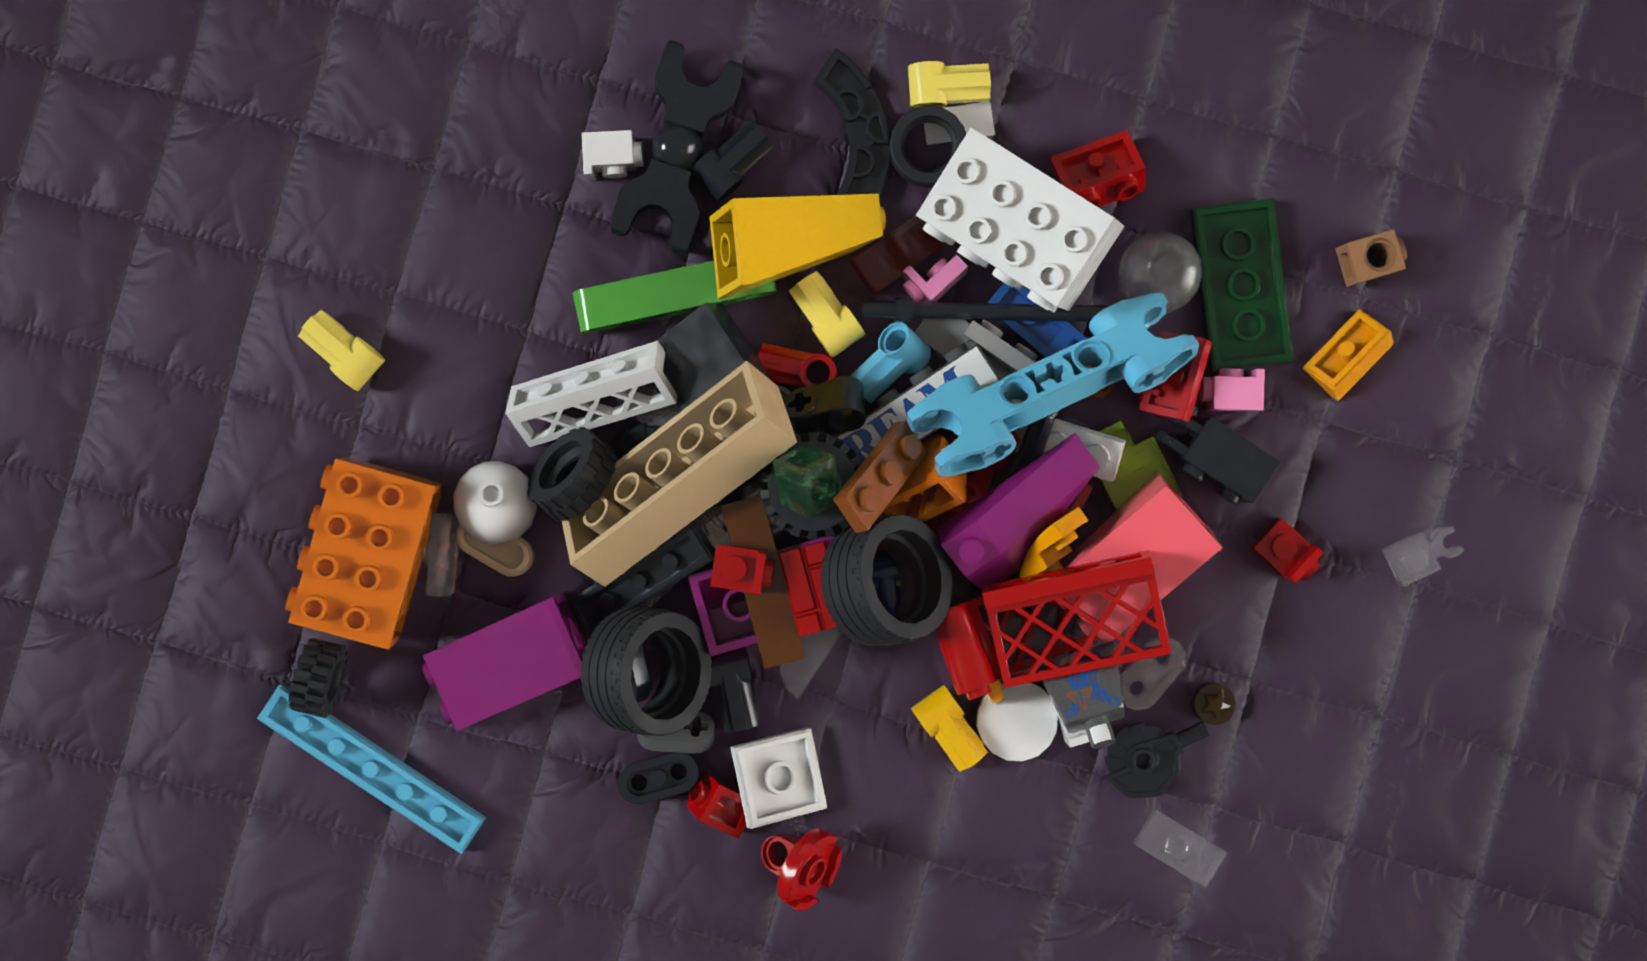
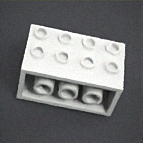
M970 128L916 214L917 217L926 222L923 227L925 232L951 246L956 241L960 244L957 250L959 254L985 268L990 263L996 267L992 272L993 276L1018 290H1021L1024 285L1031 290L1027 298L1054 313L1058 307L1070 311L1125 227L1113 216L973 128Z

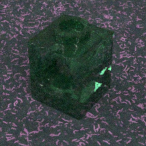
M804 443L773 461L780 505L811 519L822 514L827 508L835 504L833 499L840 491L835 455Z

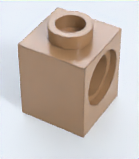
M1395 229L1355 240L1335 248L1346 287L1406 269L1404 262L1407 259L1406 247L1403 240L1396 236ZM1369 247L1379 251L1381 255L1379 267H1374L1369 263L1367 259Z

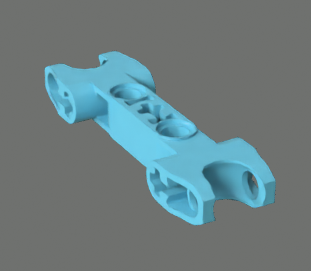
M1152 293L1122 300L1103 309L1093 317L1089 324V329L1094 335L1093 337L1080 341L1018 370L985 388H981L976 378L971 374L963 375L944 383L907 412V423L913 433H923L944 428L953 431L958 436L953 443L942 449L935 457V469L940 477H950L980 470L1002 460L1015 449L1017 443L1011 434L1012 431L1025 427L1082 400L1121 379H1124L1135 393L1147 391L1165 382L1171 375L1197 356L1199 343L1193 335H1181L1163 339L1155 337L1147 330L1166 314L1168 300L1162 293ZM1084 365H1093V366H1096V367H1095V368H1087V367H1085ZM1019 399L1024 402L1012 403L1009 400Z

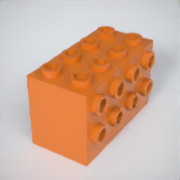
M351 457L335 458L333 465L327 464L320 484V488L326 489L322 506L315 505L309 521V529L314 530L310 546H303L298 559L297 570L303 571L298 587L292 586L286 601L285 610L291 611L288 623L388 650L395 645L401 638L444 483Z

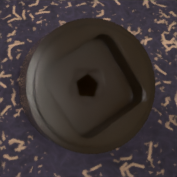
M1209 682L1201 685L1195 691L1192 698V707L1198 718L1208 724L1219 725L1232 717L1236 701L1233 693L1227 687L1219 683Z

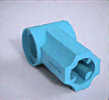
M896 322L886 327L878 339L879 349L850 375L863 383L864 398L870 403L876 400L904 372L906 374L917 373L929 362L931 357L929 345L903 322Z

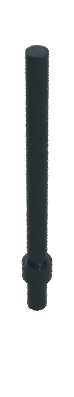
M895 297V301H862V317L894 318L895 322L912 323V318L1090 322L1096 314L1109 306L1073 305L1070 311L1058 307L1054 313L1038 304L913 302L912 298Z

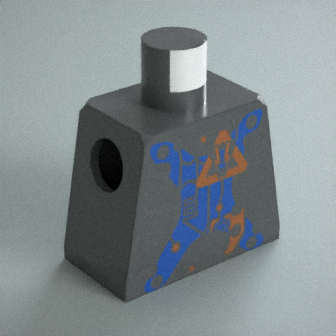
M1111 641L1088 649L1103 657L1112 655L1115 645ZM1077 652L1051 659V661L1058 665L1069 664ZM1083 654L1079 661L1088 660L1092 658ZM1041 663L1038 670L1050 667ZM1118 665L1042 680L1068 733L1086 730L1092 749L1104 748L1116 742L1110 722L1125 717Z

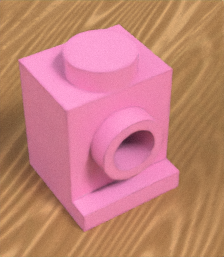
M1218 369V376L1203 377L1199 389L1200 401L1205 402V411H1264L1265 369L1247 371V377H1244V369Z

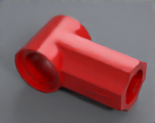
M762 343L759 351V360L776 383L798 388L817 385L811 383L808 378L810 368L817 363H824L829 366L830 376L827 381L837 378L839 374L835 363L824 354H812L767 343Z

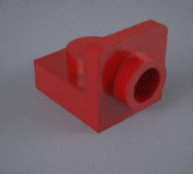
M1277 518L1250 547L1285 580L1291 582H1298L1300 579L1305 581L1310 578L1319 568L1320 563L1317 560L1324 553L1318 546H1312L1282 518Z
M717 544L710 587L761 595L763 586L771 587L774 562L766 561L768 551Z
M706 771L701 780L697 781L691 788L686 806L698 821L739 839L746 827L740 792L720 782L713 774Z

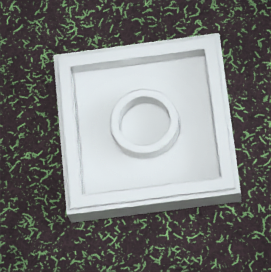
M805 727L730 747L747 828L753 829L827 808L811 728Z

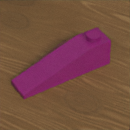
M1072 434L937 527L941 546L964 576L981 590L983 585L1005 580L1021 568L1028 550L1037 537L1060 519L1100 468L1098 463L1077 434Z

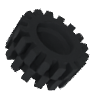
M316 638L308 640L307 645L305 644L302 649V655L298 657L297 669L294 668L292 675L294 680L290 683L289 690L292 691L289 694L288 701H290L289 708L291 710L321 718H326L328 714L330 715L332 706H335L337 702V694L341 692V682L346 674L344 673L348 660H346L348 657L346 646Z

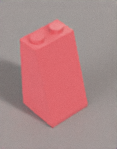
M1157 471L1070 554L1061 565L1063 568L1148 550L1152 556L1160 600H1162L1219 552L1222 546L1210 528ZM1147 581L1129 585L1120 599L1141 611L1150 597ZM1120 587L1108 589L1107 591L1115 595ZM1099 592L1089 593L1078 608L1099 620L1111 600ZM1078 596L1065 599L1073 604ZM1057 602L1061 608L1067 609V607ZM1117 604L1104 624L1121 634L1132 625L1137 616ZM1079 616L1080 619L1077 621V624L1088 636L1095 625ZM1101 629L1095 636V638L1099 637L1103 643H1108L1115 639Z

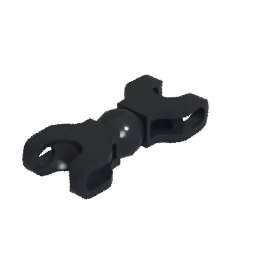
M669 40L663 51L655 76L657 95L664 104L666 113L663 127L656 131L652 139L651 153L653 159H651L647 171L642 176L631 179L621 187L610 226L611 234L625 236L630 232L632 224L639 213L647 209L660 210L668 215L672 223V235L669 243L672 253L683 257L688 251L699 218L697 202L688 187L691 175L690 170L702 158L703 144L701 138L706 126L712 121L723 118L732 110L744 66L742 63L730 60L725 63L723 71L715 83L707 87L695 86L686 80L682 72L685 52L684 45L677 41Z

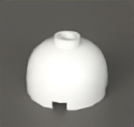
M501 461L483 462L470 468L459 479L453 495L454 513L461 528L474 540L489 545L509 540L513 541L521 537L531 526L537 511V505L527 495L529 478L517 467Z

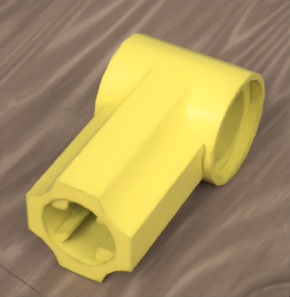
M924 61L908 66L911 109L925 105L946 107L947 104L990 101L991 76L989 63L945 66L943 62Z
M818 271L808 275L789 290L790 295L813 327L811 329L831 358H834L866 335L854 315L846 305L842 306Z
M323 310L311 316L302 326V330L298 335L331 365L329 367L330 370L339 379L356 391L363 387L385 361L384 357L371 345L359 337L355 338Z

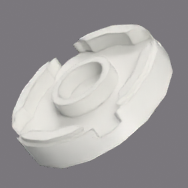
M1002 681L1004 700L996 705L992 703L986 694L982 696L977 708L976 727L980 739L993 754L1008 761H1026L1037 757L1050 746L1057 732L1058 714L1049 695L1040 686L1034 683H1027L1004 688Z

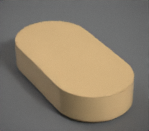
M460 524L458 526L456 538L460 548L505 576L515 577L526 573L533 565L534 549L530 542L522 536L513 541L509 540L489 545L474 540L461 528Z

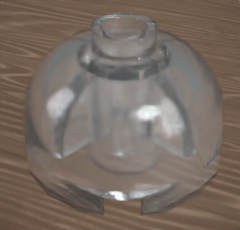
M1169 232L1148 233L1134 241L1123 254L1118 267L1119 287L1126 299L1152 293H1161L1168 300L1166 313H1171L1188 304L1198 291L1202 278L1201 259L1194 246L1182 236Z

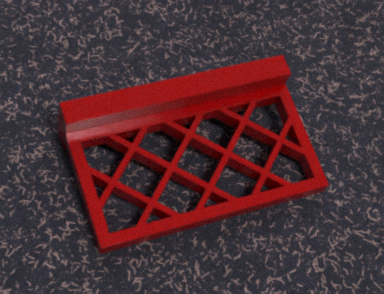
M1148 550L982 586L983 600L988 614L1004 688L1172 654L1156 582L1154 564ZM1147 581L1150 597L1141 611L1120 599L1129 585ZM1120 587L1115 595L1107 591L1108 589ZM1099 592L1111 600L1099 620L1078 608L1089 593ZM1078 596L1073 604L1065 599ZM1057 601L1069 609L1057 629L1037 617V614L1046 602ZM1117 604L1137 616L1124 636L1104 624ZM1036 605L1032 612L1023 608ZM1151 607H1153L1155 620L1146 615ZM1014 609L1028 619L1016 637H1013L1000 628L997 613ZM1074 613L1095 625L1082 645L1062 633ZM1143 620L1158 630L1161 645L1142 648L1132 642L1130 638ZM1032 622L1053 634L1041 653L1020 641ZM1100 629L1120 641L1112 655L1100 657L1088 649ZM1002 637L1011 642L1006 652ZM1058 638L1078 650L1069 664L1058 665L1046 657ZM1126 645L1133 649L1132 651L1122 652ZM1016 646L1036 658L1028 672L1010 675L1007 660ZM1083 654L1092 658L1088 660L1079 661ZM1041 663H1044L1045 665L1050 667L1037 670Z

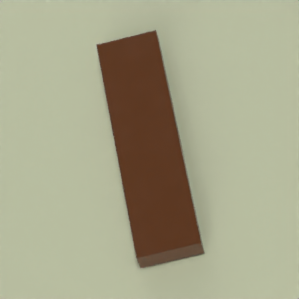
M761 495L721 505L731 546L768 551L766 561L774 562L771 587L763 586L761 595L744 592L763 665L766 669L804 659L806 656L801 637L798 634L778 560V552L769 518L764 509L766 508L765 503L761 499Z

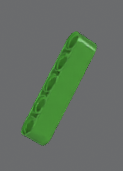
M714 261L587 287L576 290L572 294L581 334H588L694 312L705 303L722 302L724 305L760 298L776 293L777 287L775 281L726 299H718Z

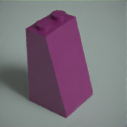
M565 592L423 655L426 664L422 665L425 678L431 687H437L443 700L439 703L441 713L449 725L454 724L456 731L581 678V661H583L584 649L588 642L577 618L567 604L568 598Z

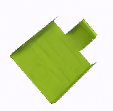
M1122 421L1099 431L1126 440L1115 480L1110 482L1099 478L1115 511L1157 471L1180 496H1183L1154 437L1134 445Z

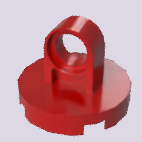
M815 828L807 832L801 839L792 834L784 833L770 836L764 841L761 847V858L765 867L779 876L777 884L778 897L783 903L796 911H805L819 901L814 895L822 885L827 888L831 886L840 867L842 848L835 844V841L839 840L837 836L825 829ZM778 842L783 843L788 851L784 864L776 857L775 849Z

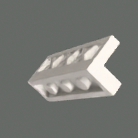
M655 341L511 386L505 414L529 447L556 440L572 429H579L580 427L593 429L676 404L677 394L663 372L665 351L659 341ZM654 382L661 393L648 396L636 392L639 386ZM613 396L624 400V403L613 408L601 404L599 401L600 398ZM575 407L587 411V414L576 419L564 415L562 412L564 409ZM538 418L550 422L551 425L550 427L534 431L527 421Z

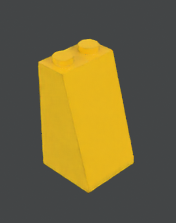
M879 194L731 199L710 216L718 299L735 296L852 253L883 236V230L886 225V214L884 208L880 206Z

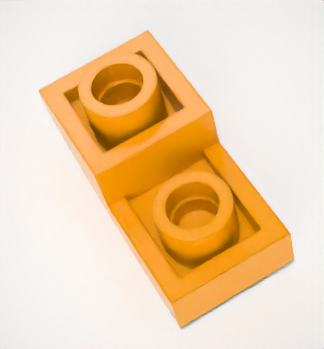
M1080 507L1053 523L1037 537L1024 558L1019 577L1063 568L1059 560L1072 552L1068 544L1078 538L1074 530L1088 521Z

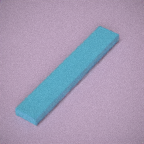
M284 683L279 684L257 717L259 721L460 854L465 851L487 817L333 715L328 714L326 718H321L291 710L289 708L290 701L288 700L292 690H289L290 687Z

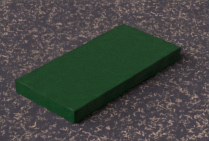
M1274 198L1191 209L1190 214L1205 336L1207 340L1212 342L1208 356L1210 371L1294 361Z

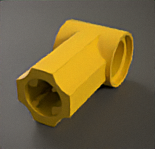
M942 685L911 707V710L931 738H936L959 772L972 767L988 753L981 739L963 717L965 713L945 685Z

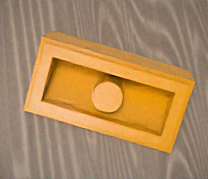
M1359 309L1306 363L1303 369L1331 397L1339 401L1392 347L1394 343L1392 333Z

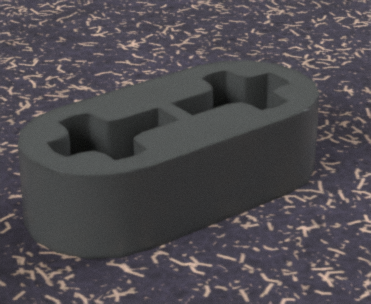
M699 712L687 726H684L683 729L678 730L676 733L663 736L637 734L639 744L646 750L702 753L713 745L715 739L714 721L706 713ZM693 728L701 729L699 736H691Z

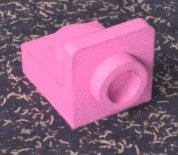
M958 255L954 256L949 262L942 258L928 271L926 275L930 279L925 282L909 265L903 270V278L906 281L903 284V288L916 302H921L922 300L925 302H936L966 275L968 266Z

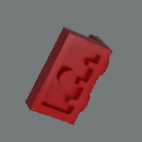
M1128 130L1050 157V166L1057 182L1098 208L1118 200H1129L1145 190L1146 167Z
M1161 330L1159 338L1169 339L1184 334ZM1195 337L1199 343L1197 356L1171 375L1165 382L1139 393V410L1154 417H1166L1190 423L1212 342L1204 338Z

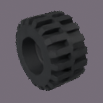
M814 432L795 435L797 443L766 465L761 472V499L765 503L766 508L764 509L768 516L771 515L776 521L775 524L781 529L789 531L790 535L798 538L800 536L806 537L808 539L828 538L836 535L842 529H846L850 525L835 502L821 510H807L799 506L790 494L789 480L791 474L798 465L805 461H823L836 472L840 491L862 462L853 448L837 437Z

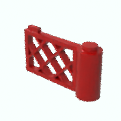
M983 595L950 607L943 622L934 631L957 695L966 693L968 700L992 692L989 684L1002 678L991 628L983 622L978 606L984 604ZM1056 601L1047 602L1061 609L1054 626L1057 629L1069 609L1064 610ZM1013 609L1001 612L998 622L1000 628L1004 630L1010 614L1024 622L1028 618ZM1074 613L1073 616L1080 619L1078 614ZM1032 622L1020 641L1028 645L1034 627L1050 634L1051 637L1053 634ZM1085 634L1076 639L1071 636L1069 637L1082 645L1087 635ZM1002 637L1004 643L1008 645L1011 644V642L1007 641ZM1058 638L1046 657L1051 659L1068 651L1071 654L1078 650L1066 642L1057 646L1058 641L1061 640ZM1093 641L1088 648L1094 647ZM1016 646L1017 650L1011 665H1009L1010 675L1031 667L1036 658L1031 656L1022 660L1026 652Z

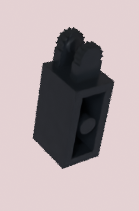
M1213 417L1202 418L1199 423L1191 419L1190 423L1171 419L1175 425L1191 433L1185 445L1176 440L1171 434L1160 430L1154 437L1158 443L1178 455L1176 459L1185 464L1182 469L1184 473L1200 483L1208 479L1219 487L1216 492L1219 496L1238 506L1240 501L1243 503H1254L1280 464L1279 460Z

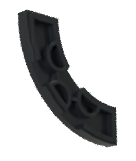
M836 48L813 82V85L821 90L838 110L848 135V168L843 183L836 195L879 194L880 201L888 177L890 163V136L885 112L870 81L861 69Z

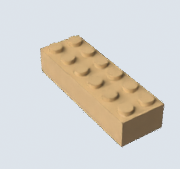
M745 361L615 463L616 469L611 476L609 485L601 493L602 495L588 510L580 513L578 517L562 521L570 565L604 587L796 444L797 440L779 387L752 364Z

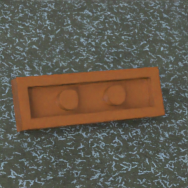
M907 420L895 422L833 499L855 533L868 531L928 453L915 432H912Z

